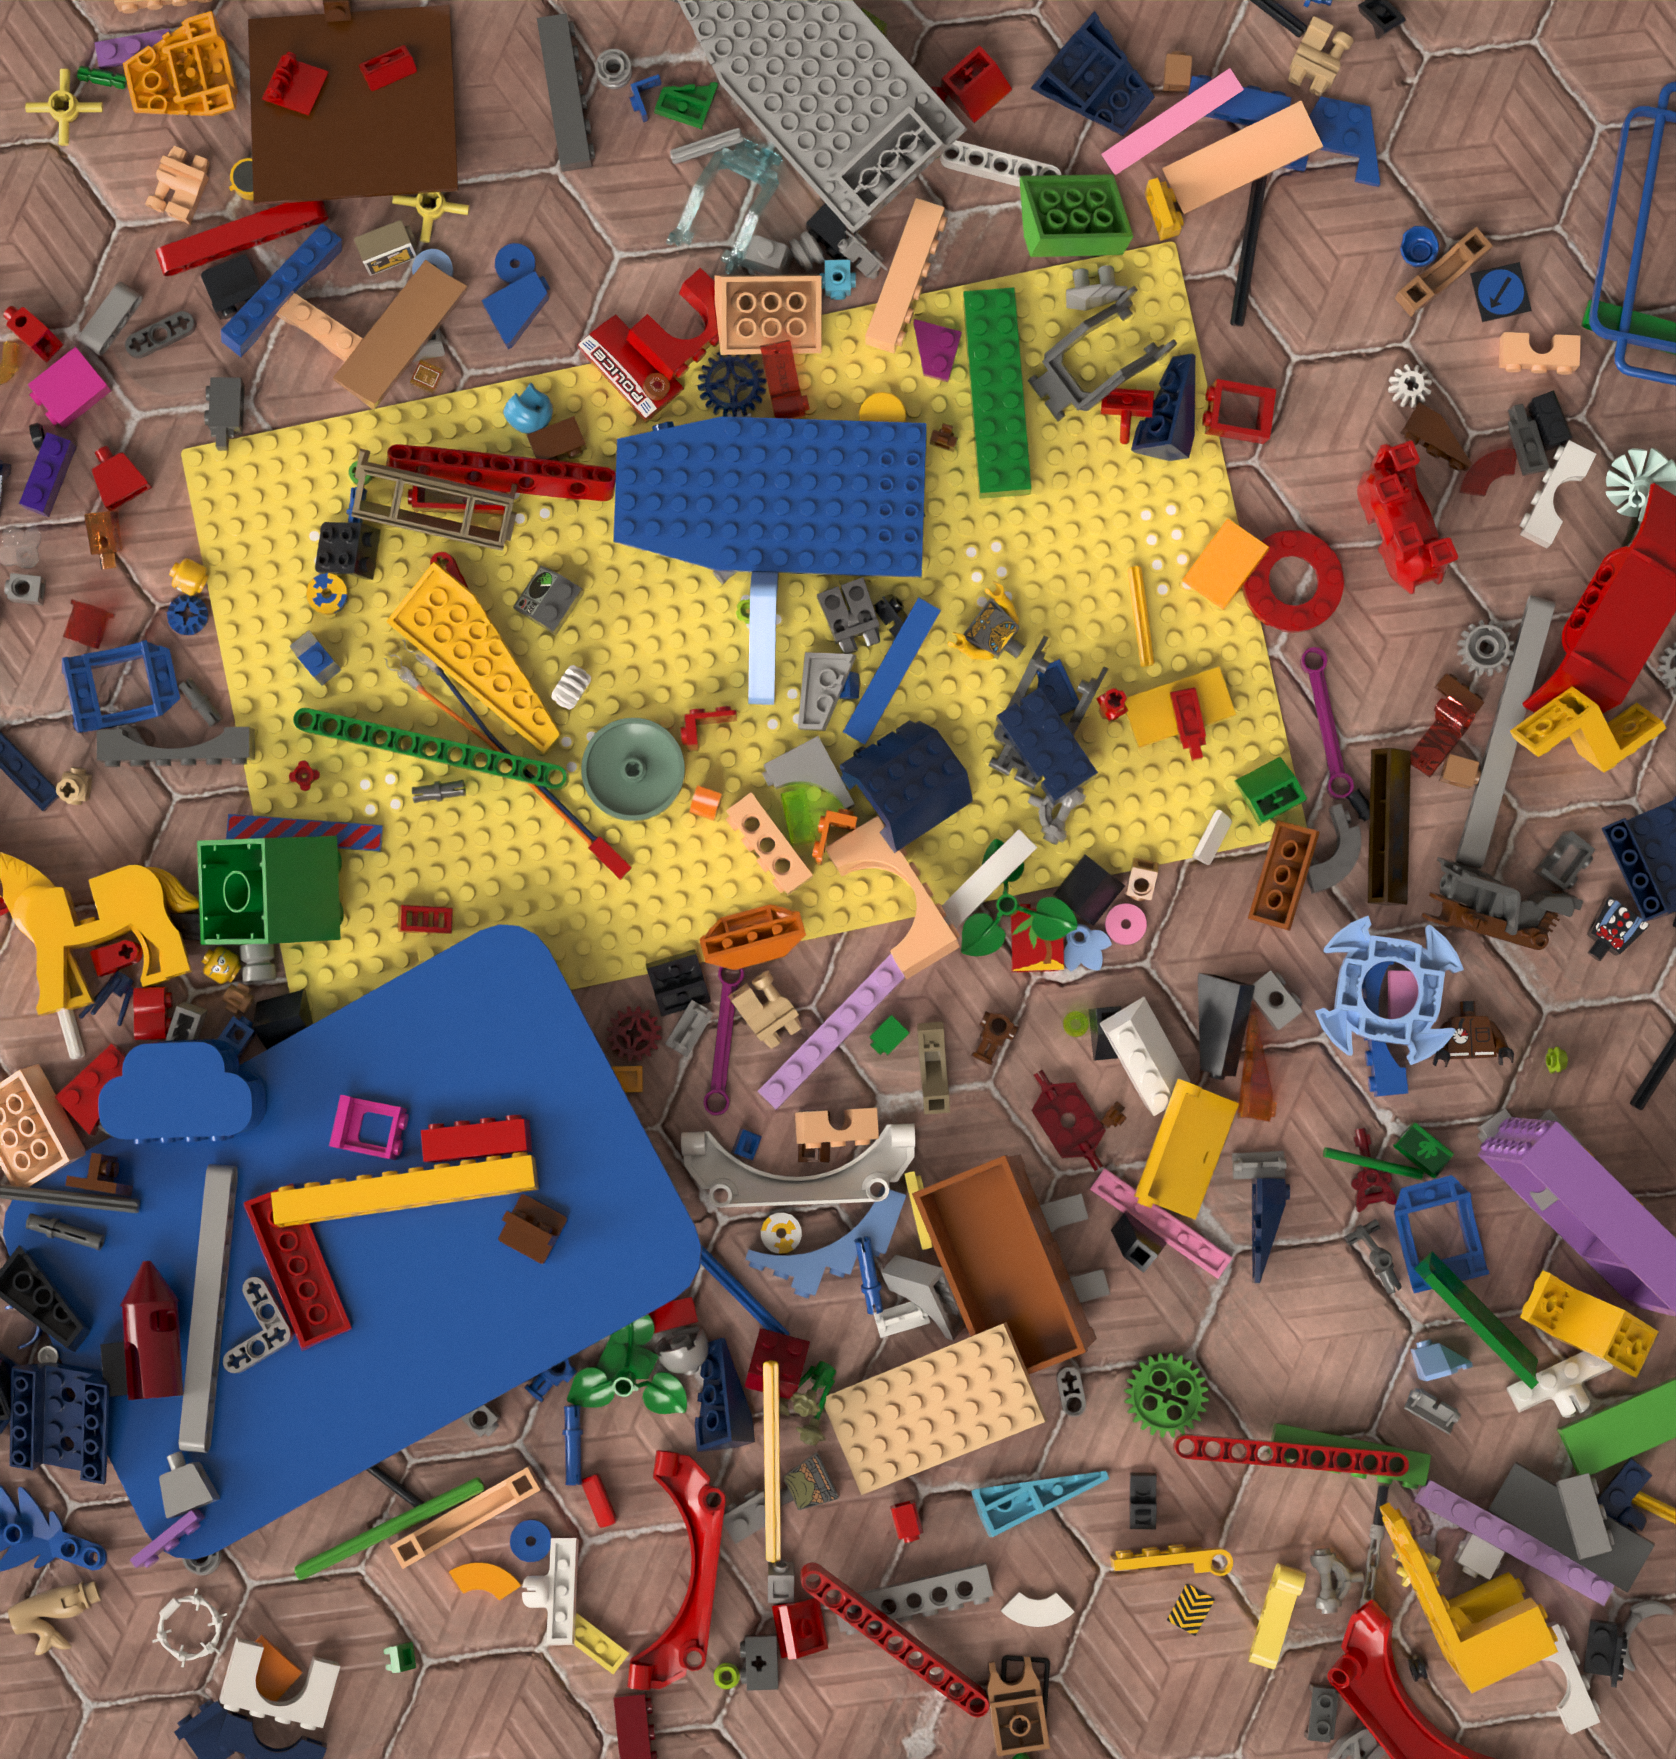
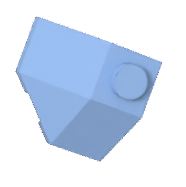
M1431 1339L1417 1342V1347L1411 1349L1419 1380L1430 1381L1455 1374L1461 1368L1464 1370L1473 1367L1471 1361L1440 1343H1432Z

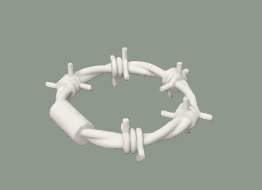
M197 1588L194 1595L179 1599L174 1597L159 1612L161 1616L158 1633L156 1634L158 1639L152 1640L153 1643L160 1641L165 1649L178 1658V1661H183L181 1667H184L186 1660H194L209 1653L212 1654L214 1650L220 1654L216 1646L222 1628V1617L227 1616V1613L219 1615L218 1611L207 1600L202 1598V1595L197 1594ZM181 1602H192V1604L197 1605L196 1611H198L200 1604L208 1607L213 1616V1622L209 1623L208 1626L215 1625L216 1634L208 1644L200 1643L205 1649L198 1654H188L183 1651L184 1645H181L180 1652L171 1648L167 1641L166 1633L172 1632V1630L164 1631V1620H167L177 1610Z

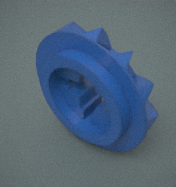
M178 596V598L170 603L167 611L168 623L175 632L181 635H194L200 632L207 623V607L196 596ZM189 604L190 612L198 616L189 617L185 625L184 617L177 613L185 612Z

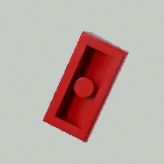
M405 45L358 65L371 91H375L417 72L414 60Z
M596 1473L582 1479V1487L598 1526L603 1528L615 1524L618 1519L600 1475Z

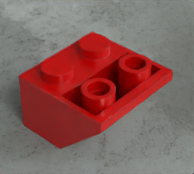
M980 45L941 78V88L944 89L974 124L1012 91L1011 86L996 62Z

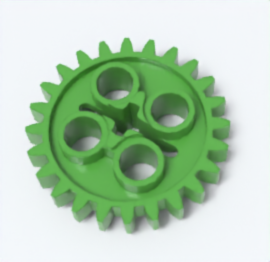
M1158 1353L1157 1361L1148 1356L1149 1364L1145 1365L1139 1361L1141 1370H1131L1136 1377L1134 1379H1126L1132 1385L1131 1388L1124 1389V1392L1131 1394L1130 1398L1124 1400V1403L1132 1404L1127 1413L1137 1414L1132 1420L1134 1423L1140 1420L1143 1421L1140 1427L1141 1430L1150 1426V1435H1154L1156 1430H1159L1160 1437L1164 1438L1166 1431H1169L1170 1436L1174 1438L1175 1430L1177 1429L1181 1434H1185L1184 1426L1187 1425L1189 1428L1194 1429L1191 1421L1193 1419L1201 1421V1418L1197 1415L1198 1411L1206 1412V1409L1201 1406V1402H1207L1209 1399L1203 1397L1202 1393L1209 1389L1200 1385L1205 1380V1377L1197 1378L1196 1375L1200 1369L1195 1368L1191 1370V1360L1182 1364L1183 1356L1181 1355L1177 1357L1176 1361L1173 1360L1172 1353L1168 1354L1166 1360H1164L1161 1353ZM1156 1371H1162L1166 1377L1165 1382L1159 1386L1154 1385L1152 1382V1375ZM1182 1380L1187 1381L1190 1385V1390L1185 1395L1178 1394L1176 1390L1178 1382ZM1149 1385L1161 1391H1166L1167 1388H1170V1394L1187 1400L1188 1404L1183 1405L1170 1399L1162 1402V1396L1147 1391L1144 1387ZM1152 1395L1156 1399V1406L1151 1410H1146L1142 1404L1143 1399L1146 1396ZM1171 1405H1177L1180 1408L1181 1413L1177 1419H1169L1167 1416V1409Z

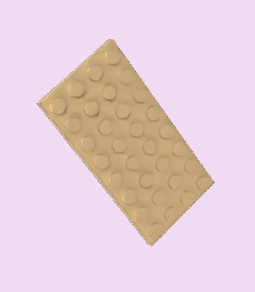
M1007 1322L826 1396V1403L824 1405L861 1495L1048 1420Z

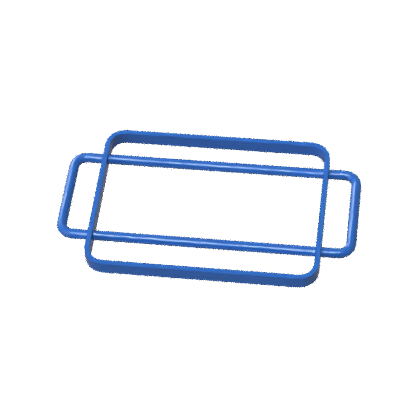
M1673 81L1662 88L1657 108L1649 106L1637 107L1627 115L1622 125L1589 313V324L1592 331L1599 337L1617 341L1614 356L1615 364L1622 374L1676 386V375L1630 366L1625 361L1627 344L1676 353L1675 342L1629 333L1665 121L1676 123V112L1667 110L1669 96L1672 92H1676V81ZM1636 117H1648L1655 119L1620 327L1619 331L1605 328L1600 324L1597 318V311L1630 121Z

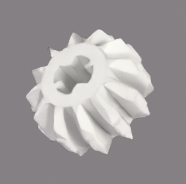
M1409 364L1404 366L1403 371L1397 368L1394 371L1395 376L1389 378V382L1393 385L1388 388V392L1396 393L1392 398L1394 402L1399 398L1402 399L1401 407H1405L1407 401H1409L1410 407L1415 408L1417 402L1423 404L1426 401L1424 396L1431 394V390L1427 387L1432 384V381L1429 379L1424 380L1428 372L1423 371L1419 374L1418 365H1415L1413 371H1411ZM1408 381L1413 383V384H1412V387H1413L1412 391L1407 390V388H1408V385H1407Z
M575 665L569 666L552 692V699L558 705L569 710L574 708L591 682V676L580 667L578 668Z

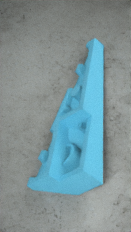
M1106 1471L979 1488L971 1492L977 1513L988 1536L994 1537L1110 1478Z

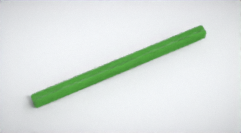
M476 1477L295 1566V1574L299 1580L312 1576L483 1492L484 1484L480 1477Z

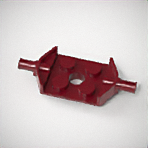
M1043 1069L1039 1071V1074H1034L1033 1076L1041 1086L1042 1092L1031 1111L1062 1159L1087 1158L1094 1172L1098 1170V1167H1103L1104 1165L1096 1155L1095 1149L1106 1130L1078 1089L1075 1082L1050 1083ZM1070 1113L1075 1117V1124L1072 1128L1062 1126L1061 1117L1063 1114Z

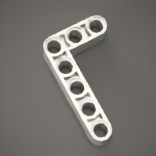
M957 140L940 155L942 165L948 169L1020 187L1019 179L1021 177L1018 172L1021 169L1030 170L1031 176L1061 175L1060 170L1053 165ZM955 150L958 156L954 159H949L945 156V152ZM973 156H978L983 162L980 165H973L969 159ZM1001 162L1007 166V169L999 172L994 168V165Z

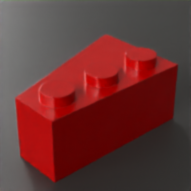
M111 1043L55 1096L56 1100L89 1135H96L99 1130L97 1127L101 1124L98 1108L101 1089L109 1080L123 1076L122 1067L126 1054L116 1044Z

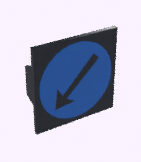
M1520 262L1470 273L1482 323L1532 311Z

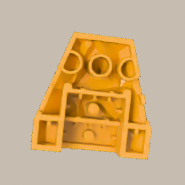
M212 11L187 18L181 22L182 26L174 32L165 33L161 41L152 47L148 45L123 63L135 113L215 116L236 109L238 88L226 39L221 35L220 26Z

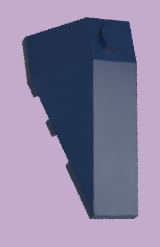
M1193 353L1172 357L1159 382L1161 389L1153 401L1152 418L1146 417L1144 421L1140 420L1136 428L1131 451L1134 453L1166 461L1190 457L1195 436L1196 356Z
M1252 1179V1283L1261 1282L1286 1200H1290V1184H1286L1285 1179Z
M719 1338L708 1342V1355L701 1365L700 1373L704 1381L702 1393H698L697 1400L701 1402L700 1417H695L697 1452L738 1448L755 1442L752 1414L725 1338Z

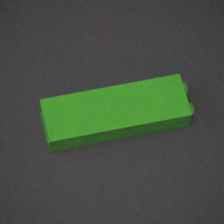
M1676 1376L1557 1428L1577 1476L1587 1473L1592 1475L1676 1438Z

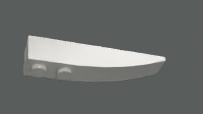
M1020 829L942 905L947 915L944 917L947 925L953 924L957 929L1037 848Z

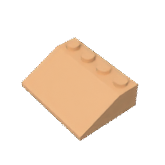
M816 274L715 275V307L721 355L821 353L822 276Z
M39 1064L20 1069L0 1083V1165L11 1186L30 1187L86 1155L82 1142L62 1105L56 1100V1094Z

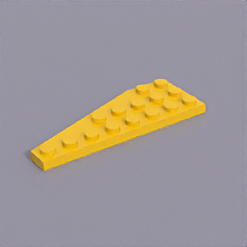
M433 562L386 622L545 754L562 734L476 595L437 562Z

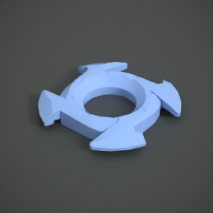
M1369 916L1351 922L1337 932L1324 947V953H1347L1339 970L1334 1010L1328 1011L1322 1008L1316 1010L1315 1013L1329 1039L1346 1055H1353V1032L1368 1040L1407 1045L1410 1052L1406 1057L1410 1065H1413L1431 1057L1443 1048L1455 1034V1028H1430L1436 1022L1440 1012L1445 971L1449 970L1454 974L1464 970L1457 952L1446 937L1431 925L1425 927V949L1422 945L1408 940L1370 936L1368 929L1372 924ZM1392 961L1404 965L1413 973L1417 981V1001L1411 1011L1401 1018L1385 1019L1379 1017L1368 1009L1363 1000V979L1374 965L1381 962Z

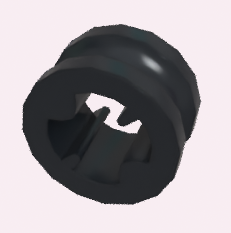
M1420 1655L1417 1656L1416 1660L1411 1658L1407 1660L1415 1682L1420 1677L1428 1678L1423 1659Z

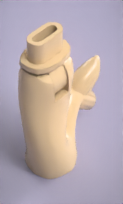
M95 1581L87 1584L80 1582L79 1585L72 1584L58 1587L23 1600L8 1608V1616L16 1635L37 1633L40 1635L41 1638L35 1655H42L48 1652L52 1646L58 1649L72 1648L70 1643L51 1624L39 1617L64 1619L77 1616L86 1608H91V1604L101 1601V1595Z

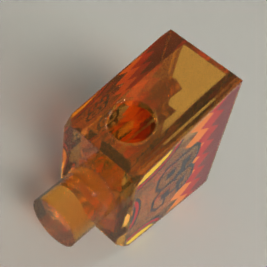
M118 511L84 514L91 555H99L101 570L116 568L114 553L122 552ZM104 537H106L108 540L107 547H103L102 540Z

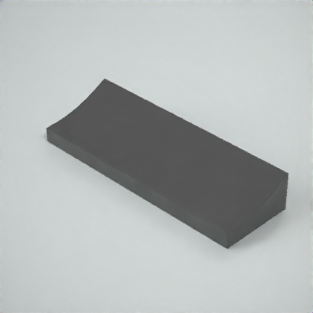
M1515 1462L1488 1509L1490 1512L1627 1593L1655 1546L1654 1542L1606 1515L1607 1519L1603 1520L1606 1530H1611L1615 1545L1611 1546L1612 1551L1579 1560L1557 1485L1518 1462Z

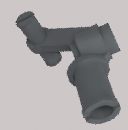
M1374 1219L1364 1226H1357L1356 1230L1344 1236V1239L1348 1246L1361 1239L1371 1250L1369 1255L1370 1262L1376 1266L1375 1274L1380 1276L1387 1294H1392L1396 1292L1394 1287L1399 1291L1402 1285L1399 1283L1393 1270L1394 1264L1391 1254L1384 1248L1378 1247L1370 1237L1371 1233L1381 1229L1378 1221Z

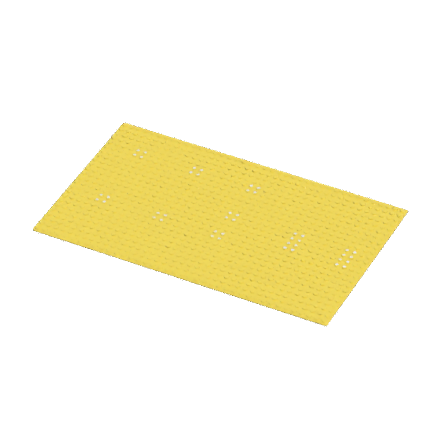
M1166 242L1128 250L1123 255H1104L923 293L918 301L914 300L911 308L914 309L911 323L905 324L903 332H906L902 347L897 346L895 354L866 345L865 335L877 303L821 315V353L721 355L720 344L716 347L711 345L706 349V355L698 363L693 361L689 365V370L681 378L675 377L684 387V390L647 423L591 363L381 407L375 410L372 409L229 439L228 451H218L216 442L183 449L181 457L203 566L206 567V574L209 575L207 586L236 727H251L255 729V760H247V765H244L254 816L383 825L381 852L338 849L342 858V867L338 874L339 901L344 911L343 922L340 925L341 940L280 943L289 992L306 990L313 1024L478 931L496 926L497 924L520 926L536 934L551 951L570 989L575 990L648 974L646 969L647 963L693 949L696 951L699 963L705 962L699 939L706 935L720 918L770 904L786 908L790 911L800 912L806 936L801 941L915 917L917 908L915 892L897 874L883 869L867 868L850 872L841 877L829 858L826 849L822 865H816V859L812 858L815 841L820 842L822 833H818L821 815L826 816L827 810L838 813L839 808L844 809L836 798L825 790L811 785H788L777 790L773 785H767L762 775V772L765 771V763L819 736L840 777L843 775L840 764L853 757V752L862 746L867 748L872 744L877 745L878 740L892 731L896 733V729L909 720L914 723L921 721L937 729L968 774L973 802L904 847L908 854L904 856L908 864L913 862L921 874L917 878L921 884L925 882L928 884L934 895L930 898L935 905L940 903L942 906L982 866L984 854L994 839H999L1005 843L1019 829L1037 848L1024 861L1022 876L1015 882H1008V894L1012 896L1060 886L1084 854L1111 875L1129 872L1133 858L1156 862L1159 865L1193 858L1192 855L1213 814L1218 809L1225 813L1232 820V823L1216 853L1270 842L1277 820L1307 828L1302 804L1258 826L1235 783L1236 779L1278 757L1282 758L1295 775L1261 621L1249 609L1243 596L1242 587L1226 609L1222 610L1182 581L1225 521L1229 519L1238 526L1239 523L1219 436L1205 434V426L1202 425L1203 414L1205 410L1208 411L1209 401L1205 400L1208 385L1176 244L1174 242ZM1110 265L1114 268L1117 286H1127V290L1133 286L1138 289L1129 299L1133 302V305L1129 308L1133 314L1128 319L1122 321L1119 316L1088 333L1064 353L1063 364L1084 392L1092 393L1117 371L1147 354L1144 348L1152 342L1159 347L1163 344L1165 346L1175 339L1177 345L1162 360L1129 378L1117 387L1121 389L1154 391L1155 400L1161 389L1159 382L1172 357L1191 353L1196 356L1195 436L1189 458L1166 461L1134 453L1131 451L1136 428L1140 420L1144 421L1146 417L1131 416L1130 442L1128 444H1121L1119 441L1121 415L1101 414L1102 400L1089 411H1078L1071 404L1063 410L1066 416L1057 422L1044 404L1050 399L1049 395L1047 394L1045 397L1040 398L1028 382V379L1033 375L1039 378L1048 371L1042 363L1047 351L1083 321L1118 301L1116 300L1086 311L1066 308V290L1075 288L1072 275L1074 270L1080 268L1087 269L1090 285L1100 284L1098 269L1102 266ZM1015 287L1031 493L1030 495L979 499L963 291ZM914 319L962 332L948 382L923 376L913 326ZM780 363H781V367H783L784 364H785V367H784V368H779V369H777V364H778V367H780ZM530 383L534 385L537 391L546 394L553 405L552 419L547 426L574 416L587 449L583 451L581 456L574 459L566 457L559 461L608 467L615 472L618 438L653 431V426L673 421L674 426L716 417H728L729 413L733 417H737L738 411H741L743 417L751 413L752 418L859 421V411L864 400L872 394L887 392L898 397L904 404L906 422L926 423L924 513L926 517L923 518L922 578L778 573L774 705L748 704L750 624L740 621L737 618L736 611L738 610L737 605L741 600H748L750 598L752 572H737L722 585L712 572L714 570L615 543L613 541L615 490L613 498L609 501L567 499L516 493L512 511L517 512L512 537L511 541L505 540L503 551L363 519V524L380 529V541L373 580H365L350 574H334L343 580L348 589L347 603L336 614L324 615L318 613L310 606L306 595L307 587L311 580L319 574H325L315 571L321 525L324 522L348 523L349 515L346 514V510L349 509L350 490L352 487H357L349 476V468L354 462L358 461L360 449L370 451L368 462L386 466L387 450L391 445L395 444L536 458L527 434L514 429L503 414L508 400L515 393L520 397ZM783 391H788V392L790 393V395H791V398L783 399V398H786V394H787V393H784ZM943 423L952 425L954 437L958 438L954 452L930 445L933 430L939 431L942 429ZM373 476L372 480L364 485V488L367 489L365 501L391 507L396 481ZM404 483L399 509L414 512L412 505L408 504V489H413V485ZM426 488L425 503L464 504V497ZM475 499V504L482 505V501ZM416 512L463 523L464 513ZM473 513L470 525L501 531L504 515ZM437 552H446L454 557L468 589L476 595L562 734L548 751L543 754L441 667L439 668L445 673L492 735L512 755L558 765L568 772L569 783L564 789H547L596 837L600 836L632 867L621 880L588 849V843L527 783L309 734L299 730L294 725L293 717L295 712L301 708H309L493 750L486 742L421 694L407 680L404 681L401 678L409 670L412 673L411 676L427 692L487 737L440 675L419 659L424 653L386 622L431 566V558ZM441 559L440 566L446 570V564L449 561ZM540 565L562 575L582 588L584 592L556 636L513 609V606ZM1132 566H1140L1142 568L1154 656V665L1150 667H1141L1127 572L1128 568ZM862 577L864 578L874 611L876 610L874 605L883 600V596L890 594L901 600L904 605L903 610L907 616L918 597L941 609L940 614L865 745L843 733V730L895 640L889 631L895 625V622L892 621L885 625L876 612L875 614L880 625L878 629L880 643L867 647L863 635L857 636L854 640L858 651L851 653L856 655L850 671L859 674V698L838 699L826 731L798 729L805 652L844 654L839 643L836 644L822 608L817 600V594L839 586L846 608L849 610L841 585ZM993 581L1003 586L1004 593L1013 603L1019 618L1018 626L1020 628L1014 638L1026 647L1017 659L1004 650L998 659L975 660L969 658L959 649L948 646V641L955 644L957 642V637L952 633L964 634L990 598L994 600L993 597L985 592L986 588L991 590L992 593L996 590V585ZM326 590L323 593L324 598H329L332 595L330 590ZM309 630L341 668V671L323 686L316 681L290 648L292 643ZM1044 635L1049 638L1042 650L1046 653L1043 659L1050 663L1061 660L1079 701L1083 694L1076 690L1082 679L1090 682L1092 677L1098 678L1104 666L1109 668L1074 734V738L1097 770L1098 775L1097 778L1081 787L1084 789L1083 794L1086 795L1085 801L1080 806L1077 805L1071 809L1065 821L1067 837L1063 843L1058 841L1057 845L1043 839L1045 834L1041 832L1042 825L1038 813L1040 808L1028 803L1031 794L1045 799L1046 794L1041 788V783L1045 780L1044 776L1035 788L1032 789L1014 780L1018 770L1012 768L1009 776L988 766L992 757L998 759L1005 747L995 742L993 733L998 725L996 721L997 715L1006 710ZM389 652H390L391 655H397V656H399L400 659L402 660V666L405 667V668H407L408 670L402 668V667L400 666V664H401L400 659H399L398 657H396V656L391 657V656L389 655ZM575 665L585 670L591 676V682L574 708L569 710L558 705L552 699V692L569 666ZM1220 667L1236 716L1204 726L1207 737L1205 738L1206 745L1201 746L1203 758L1202 760L1192 761L1189 748L1183 749L1182 743L1180 744L1179 735L1138 748L1126 713L1114 721L1109 722L1106 718L1102 719L1098 712L1100 705L1096 699L1112 688H1117L1119 691L1123 690L1126 697ZM1037 673L1025 697L1037 689ZM730 706L731 710H736L737 721L696 725L699 751L688 752L687 745H682L681 727L685 726L684 714H690L689 710L705 709V712H716L715 708ZM1075 709L1060 716L1066 726ZM306 714L301 719L303 727L310 726L313 721L311 714ZM642 718L659 724L675 738L683 754L685 777L678 797L664 812L647 820L624 821L607 815L593 803L583 784L581 765L583 754L589 741L601 728L619 719ZM330 720L327 723L326 730L328 733H332L337 729V721ZM360 725L354 726L351 730L353 739L359 738L363 733ZM380 731L376 735V742L378 744H383L387 741L388 735L386 731ZM404 737L402 739L401 748L403 750L411 748L413 744L412 738ZM431 742L426 746L425 751L428 756H432L437 752V744ZM460 748L453 749L450 754L452 761H459L463 756ZM479 754L475 759L477 767H483L488 762L486 754ZM302 760L307 761L313 770L316 769L320 772V778L313 781L308 791H302L300 785L296 782H291L289 779L290 772H293ZM505 761L501 763L500 769L503 773H508L512 770ZM535 765L528 766L527 769L534 776H537V767ZM554 771L550 776L552 784H559L563 779L561 771ZM304 773L302 777L306 778L307 774ZM464 780L465 786L454 789L465 788L466 796L444 798L441 802L430 800L414 803L413 801L415 795L423 794L412 795V787L433 785L435 781L447 783ZM844 783L855 804V807L849 810L853 811V816L858 817L856 829L876 816L880 818L857 784L849 790ZM697 785L721 793L723 796L714 821L690 813ZM749 793L754 795L813 875V878L790 895H787L785 891L780 893L772 883L775 877L769 870L766 873L756 861L760 858L755 850L749 852L741 841L744 838L743 834L739 829L734 831L726 821V818L729 817L726 810ZM1062 802L1053 808L1052 819L1057 817L1062 807ZM754 818L748 819L745 823V828L751 832L756 831L760 826L759 821ZM830 826L826 847L852 831ZM765 839L761 842L760 848L764 852H771L775 848V843L771 839ZM782 859L776 863L775 868L778 872L785 873L790 869L791 865L787 860ZM1002 883L984 902L997 900L1002 896L1004 884ZM413 905L453 908L452 934L398 932L399 906ZM407 913V926H411L412 913ZM418 913V926H422V913ZM429 913L428 927H433V913ZM439 913V927L443 928L444 913Z

